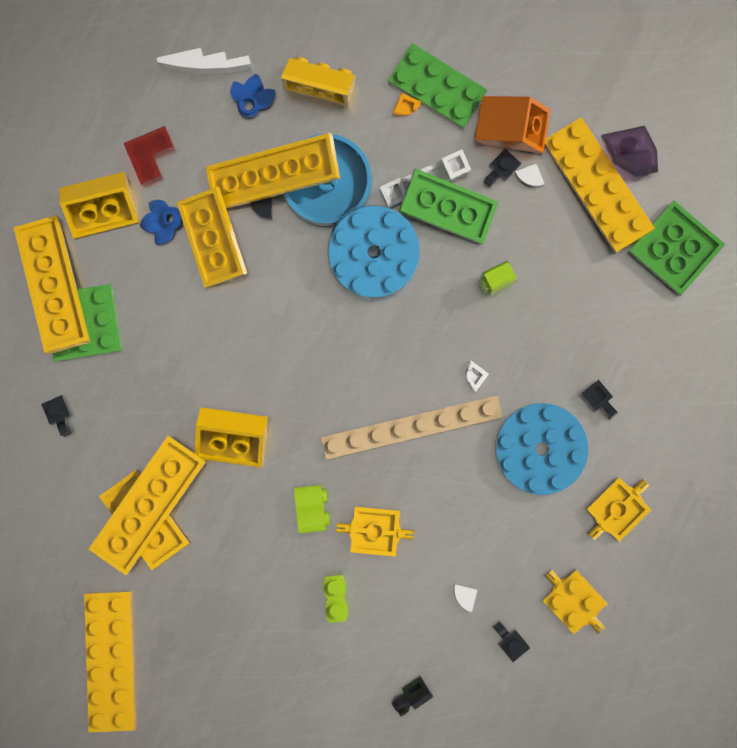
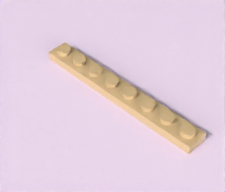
M498 395L321 437L327 460L499 419L503 416Z

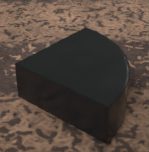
M271 197L250 202L251 208L257 215L264 219L272 220Z

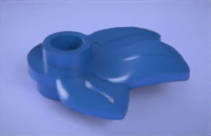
M258 74L251 76L244 85L233 81L230 90L232 99L237 102L239 113L247 118L255 116L259 109L268 108L275 98V90L264 89ZM250 103L253 105V108L246 110L244 108L245 105Z
M153 200L149 202L151 212L142 218L140 227L147 232H154L155 244L162 245L173 238L174 230L181 225L182 218L178 208L169 207L163 200ZM170 214L173 215V220L171 222L168 221V216Z

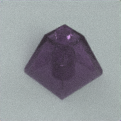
M645 126L601 135V139L615 165L635 177L647 176L658 172L657 148Z

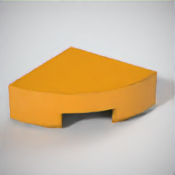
M401 93L392 115L399 117L408 116L414 113L422 102Z

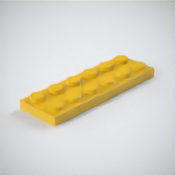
M582 117L546 138L545 147L615 254L654 231L655 228Z
M330 133L206 166L209 189L220 188L226 209L340 179L333 136Z
M55 215L13 227L44 353L48 355L90 343L59 217Z
M167 436L88 550L124 575H128L206 461L172 437Z
M131 591L85 593L88 732L134 731L136 724Z

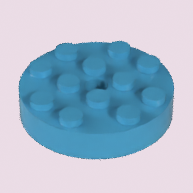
M323 134L314 135V136H311V137H308V138H312V137L319 136V135H323ZM332 134L340 179L334 180L328 185L319 184L284 193L288 205L296 215L311 224L319 226H335L338 220L347 212L357 207L365 206L371 192L372 175L365 154L355 143L335 134Z
M380 205L360 206L343 215L333 227L327 245L328 261L335 277L350 291L366 297H382L402 288L414 274L420 252L416 232L408 220L398 212ZM370 246H378V256L371 257L368 255Z
M537 403L517 410L505 420L497 435L495 453L502 474L512 485L527 493L548 495L566 489L579 478L587 462L588 442L582 425L570 412L553 404ZM538 443H544L548 448L543 456L536 452Z

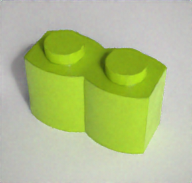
M506 260L482 272L478 282L483 293L488 292L491 296L515 284L517 277L509 261Z
M322 484L294 487L298 533L326 531V525H330L329 511H324V503L328 502L327 489H322Z
M343 574L326 575L323 581V592L327 599L325 605L326 618L329 623L345 622L348 616V603L344 597L346 593V580Z

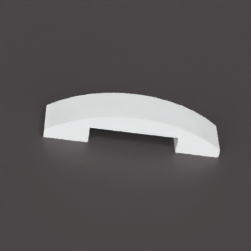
M461 149L442 158L441 161L421 169V171L451 182L471 171V168ZM412 174L380 186L389 208L402 203Z

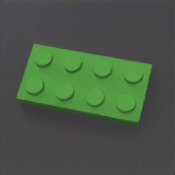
M411 43L388 79V83L412 98L421 101L423 105L462 129L465 128L479 106L482 96H485L488 91Z
M415 168L398 212L478 244H483L498 201Z

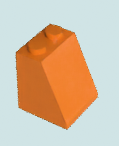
M482 96V102L479 106L478 125L475 129V140L485 146L544 153L551 109L531 97Z

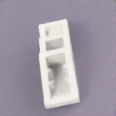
M201 48L157 58L160 68L185 73L223 74L252 70L249 55L227 60L225 52L203 56Z

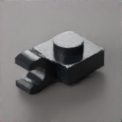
M505 148L490 163L489 166L493 171L485 177L483 182L490 188L500 177L506 181L522 163Z
M599 379L580 394L595 412L601 408L609 420L618 414L616 409L608 402L613 396Z
M60 395L42 403L41 405L49 424H57L58 431L63 437L72 434L66 420L72 417V414L64 396Z
M500 621L493 626L503 639L498 645L512 662H515L530 649V646L516 629L509 633Z
M419 677L403 688L404 695L395 699L391 704L400 716H404L408 713L411 706L416 710L434 696L424 680Z

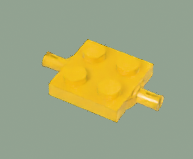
M617 477L586 509L595 518L597 523L588 533L594 540L605 531L620 542L651 511L640 495L650 486L648 483H645L644 479L632 488Z
M355 506L354 518L351 524L337 523V527L346 529L336 528V533L350 534V552L396 557L399 540L414 539V536L405 535H414V530L401 529L399 524L400 511Z
M577 569L562 579L553 570H550V575L547 573L545 577L554 586L551 592L542 599L543 602L573 634L588 624L597 633H600L601 630L597 625L602 630L605 626L596 617L599 611L608 603Z

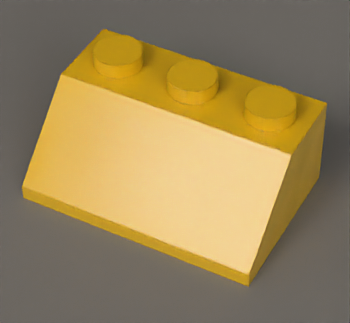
M295 57V59L289 58L281 80L285 90L348 106L355 83V75L351 74L350 70L344 68L334 70L330 69V66L325 63L318 62L315 65L308 63V60L305 58Z
M125 171L59 188L60 205L73 239L139 223Z
M200 407L195 426V454L203 460L262 468L268 417Z

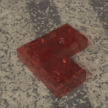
M165 126L123 143L141 186L162 178L154 156L174 148Z

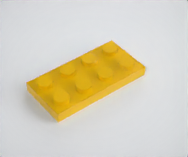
M215 187L178 201L179 212L204 288L247 274L220 188Z
M137 469L99 496L111 514L115 512L140 476ZM169 515L141 556L150 569L154 570L190 544V542Z

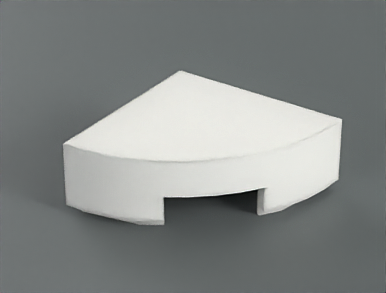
M537 164L515 172L517 178L529 186L541 187L545 185Z
M470 361L466 370V379L470 388L476 392L489 373L473 361Z
M455 584L454 593L458 603L467 611L472 612L477 589Z

